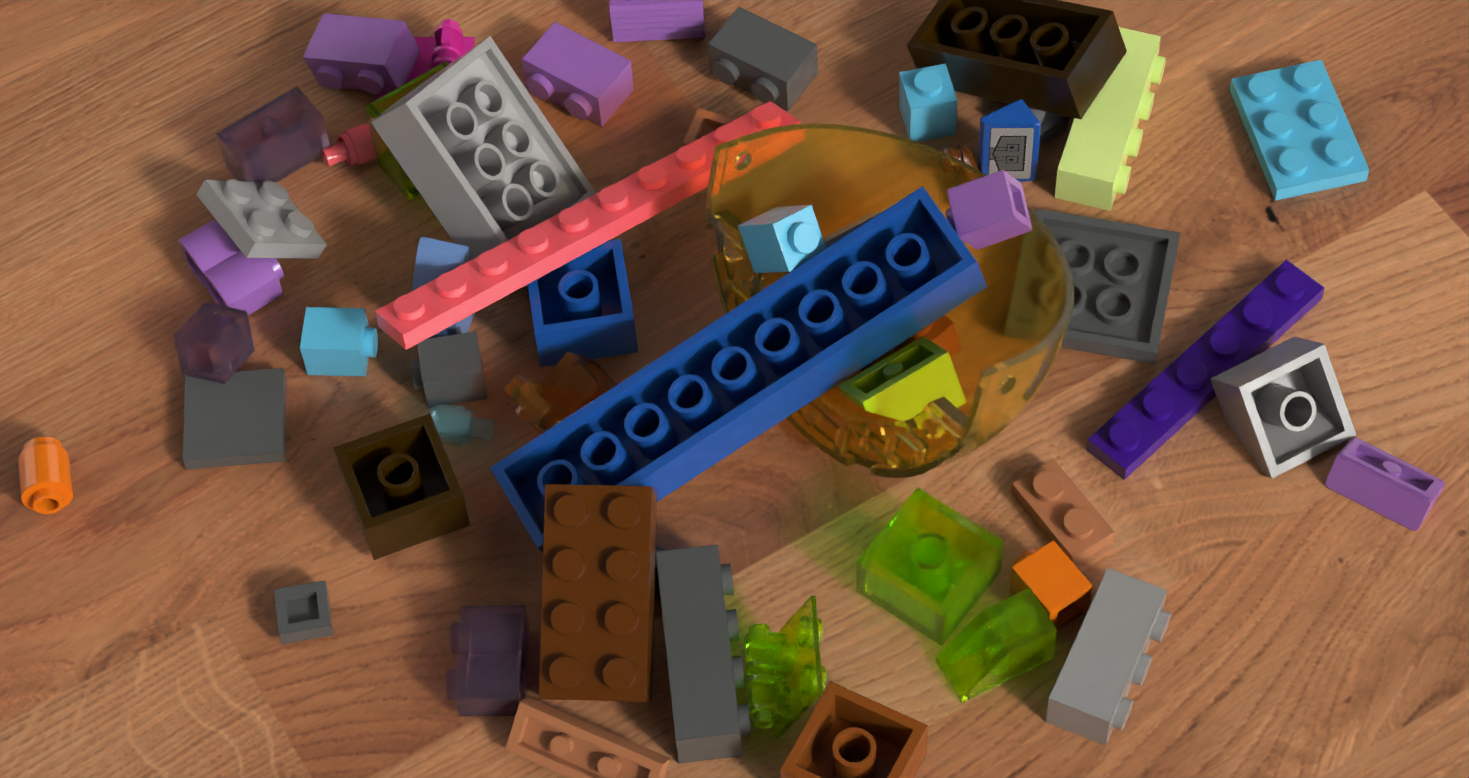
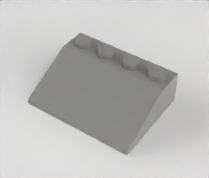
M491 36L482 40L402 97L371 122L455 244L469 247L471 260L481 253L491 250L519 235L524 230L530 229L557 215L562 210L572 207L596 194V191Z

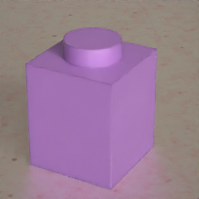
M1005 170L947 190L951 208L946 210V218L960 239L976 250L1033 231L1022 184Z

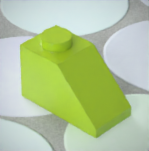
M924 336L838 385L843 396L865 411L924 428L930 424L943 421L950 415V412L967 403L949 352Z

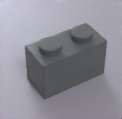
M741 7L734 11L708 43L711 74L715 75L717 79L725 84H733L753 94L763 103L771 101L786 111H789L818 74L817 44Z

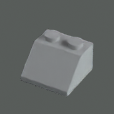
M1294 336L1211 378L1227 425L1268 478L1272 479L1356 436L1326 346L1323 343Z

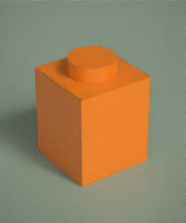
M1053 540L1039 550L1037 548L1026 550L1015 560L1011 567L1009 592L1048 637L1089 610L1092 584Z

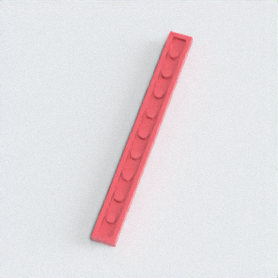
M771 101L758 106L749 113L718 127L715 131L679 148L677 151L653 164L641 168L621 181L603 188L600 192L572 207L562 210L557 215L540 224L524 230L519 235L491 250L481 253L476 258L440 275L429 283L398 297L395 301L375 311L378 327L407 350L801 137L800 120Z

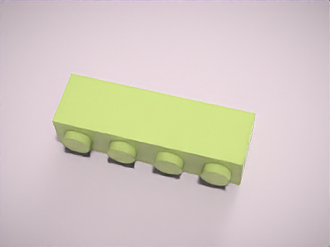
M1121 27L1119 29L1127 52L1083 118H1074L1057 169L1055 198L1107 211H1111L1116 193L1125 195L1131 174V166H1126L1128 156L1137 157L1143 129H1138L1137 127L1140 119L1149 120L1155 93L1149 92L1151 83L1160 85L1166 63V57L1158 56L1161 36Z

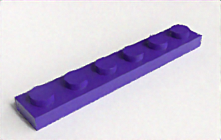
M1286 259L1089 437L1086 450L1125 480L1216 396L1211 378L1266 351L1322 299L1324 287Z

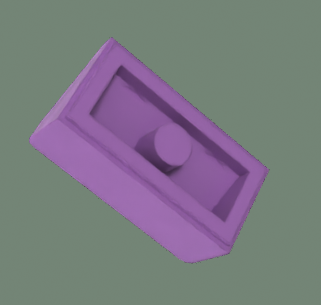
M1353 437L1337 454L1325 482L1329 489L1413 531L1420 528L1446 484L1443 480L1357 437Z

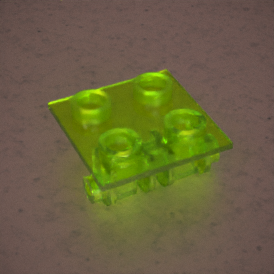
M810 596L778 632H771L770 627L766 624H754L749 627V633L744 637L746 662H749L746 665V674L750 676L746 681L749 717L754 720V725L757 728L768 729L773 727L774 738L777 739L822 696L826 687L827 673L825 667L821 665L820 658L823 623L817 617L816 596Z

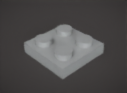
M235 179L228 181L204 180L196 194L246 258L318 259L327 245L314 229L313 222L299 211L290 200L287 190L278 183L272 181L247 182Z

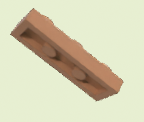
M526 697L519 702L505 748L509 752L568 778H665L671 760L667 756L531 697Z

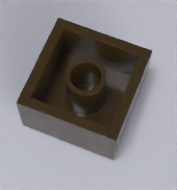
M430 413L333 447L343 482L373 560L470 526L462 490Z

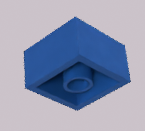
M621 239L609 240L528 284L540 367L638 352L635 321Z

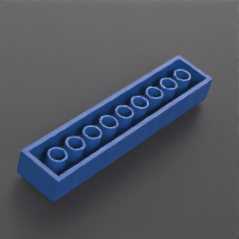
M922 186L493 465L490 469L537 548L543 553L545 484L652 486L657 490L658 502L987 287L976 259Z

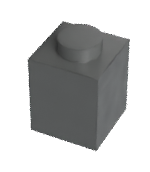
M476 331L430 338L417 344L419 360L410 361L415 391L424 390L428 408L487 399L482 358Z

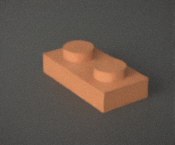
M1054 458L1012 483L1011 494L1050 542L1054 540L1075 565L1113 543L1115 534L1113 529Z

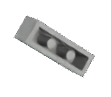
M1107 568L1049 696L1047 723L1105 746L1113 728L1121 731L1124 729L1133 706V700L1128 699L1127 696L1133 683L1139 686L1143 685L1153 656L1147 655L1146 652L1152 640L1159 643L1162 641L1171 618V613L1164 610L1166 589Z

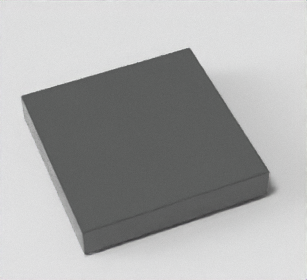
M284 368L185 376L183 463L186 470L286 461L287 376Z

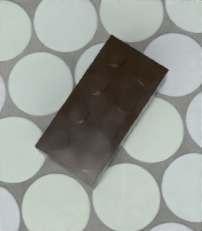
M938 0L907 44L916 69L946 63L954 91L1009 104L1022 99L1029 108L1077 119L1083 118L1127 52L1113 11L1060 0Z

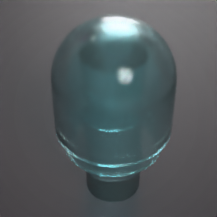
M439 404L427 412V414L430 413L442 444L455 446L469 445L471 437L493 439L495 420L474 418V411L467 409L466 406Z

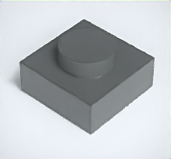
M326 580L274 589L278 633L282 644L334 635L329 590Z

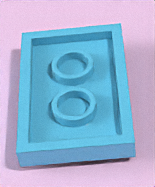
M1322 60L1231 79L1230 93L1275 201L1367 181L1369 167Z

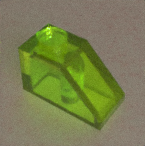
M1029 587L984 609L936 656L935 662L960 702L963 703L1053 659L1057 629Z

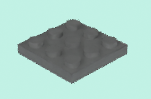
M1035 208L1032 221L1033 231H1030L1010 320L1008 338L1156 364L1180 232Z

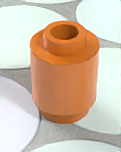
M37 437L26 442L18 457L22 503L28 509L41 514L56 513L67 506L73 499L69 454L63 448L62 443L52 437Z

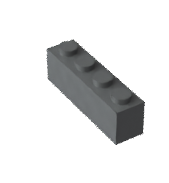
M718 545L656 551L678 762L687 763L742 756L741 736L751 735L748 703L737 704L735 688H744L745 679L742 656L731 657L730 641L740 640L736 609L726 610L724 595L734 594L731 563L720 564Z

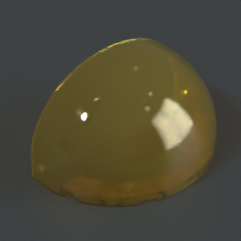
M812 123L773 127L715 146L706 197V223L715 226L718 251L710 253L717 290L725 314L790 273H754L738 225L775 207L812 205L822 237L824 238L873 211L881 212L893 206L922 186L946 218V210L951 208L947 190L987 175L951 155L922 143L882 131L838 124ZM746 154L745 159L739 165H736L739 158ZM1027 206L1033 231L978 250L963 241L976 259L987 285L985 289L945 314L954 322L961 350L951 360L967 403L956 408L943 396L929 402L923 408L924 410L915 417L899 421L865 411L843 396L838 385L849 380L850 378L848 377L788 416L787 420L810 442L847 467L856 463L869 468L873 476L887 478H909L921 475L930 470L953 463L986 445L1006 429L1035 397L1057 359L1067 332L1074 306V283L1065 254L1054 236Z

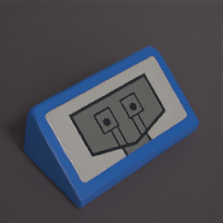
M1022 99L981 117L978 168L982 177L1005 170L1019 182L1033 181L1037 178L1041 125Z

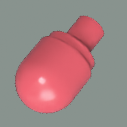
M366 123L343 131V134L337 136V144L321 149V156L327 167L343 161L349 167L353 165L359 166L379 158L384 153L386 144L374 126Z

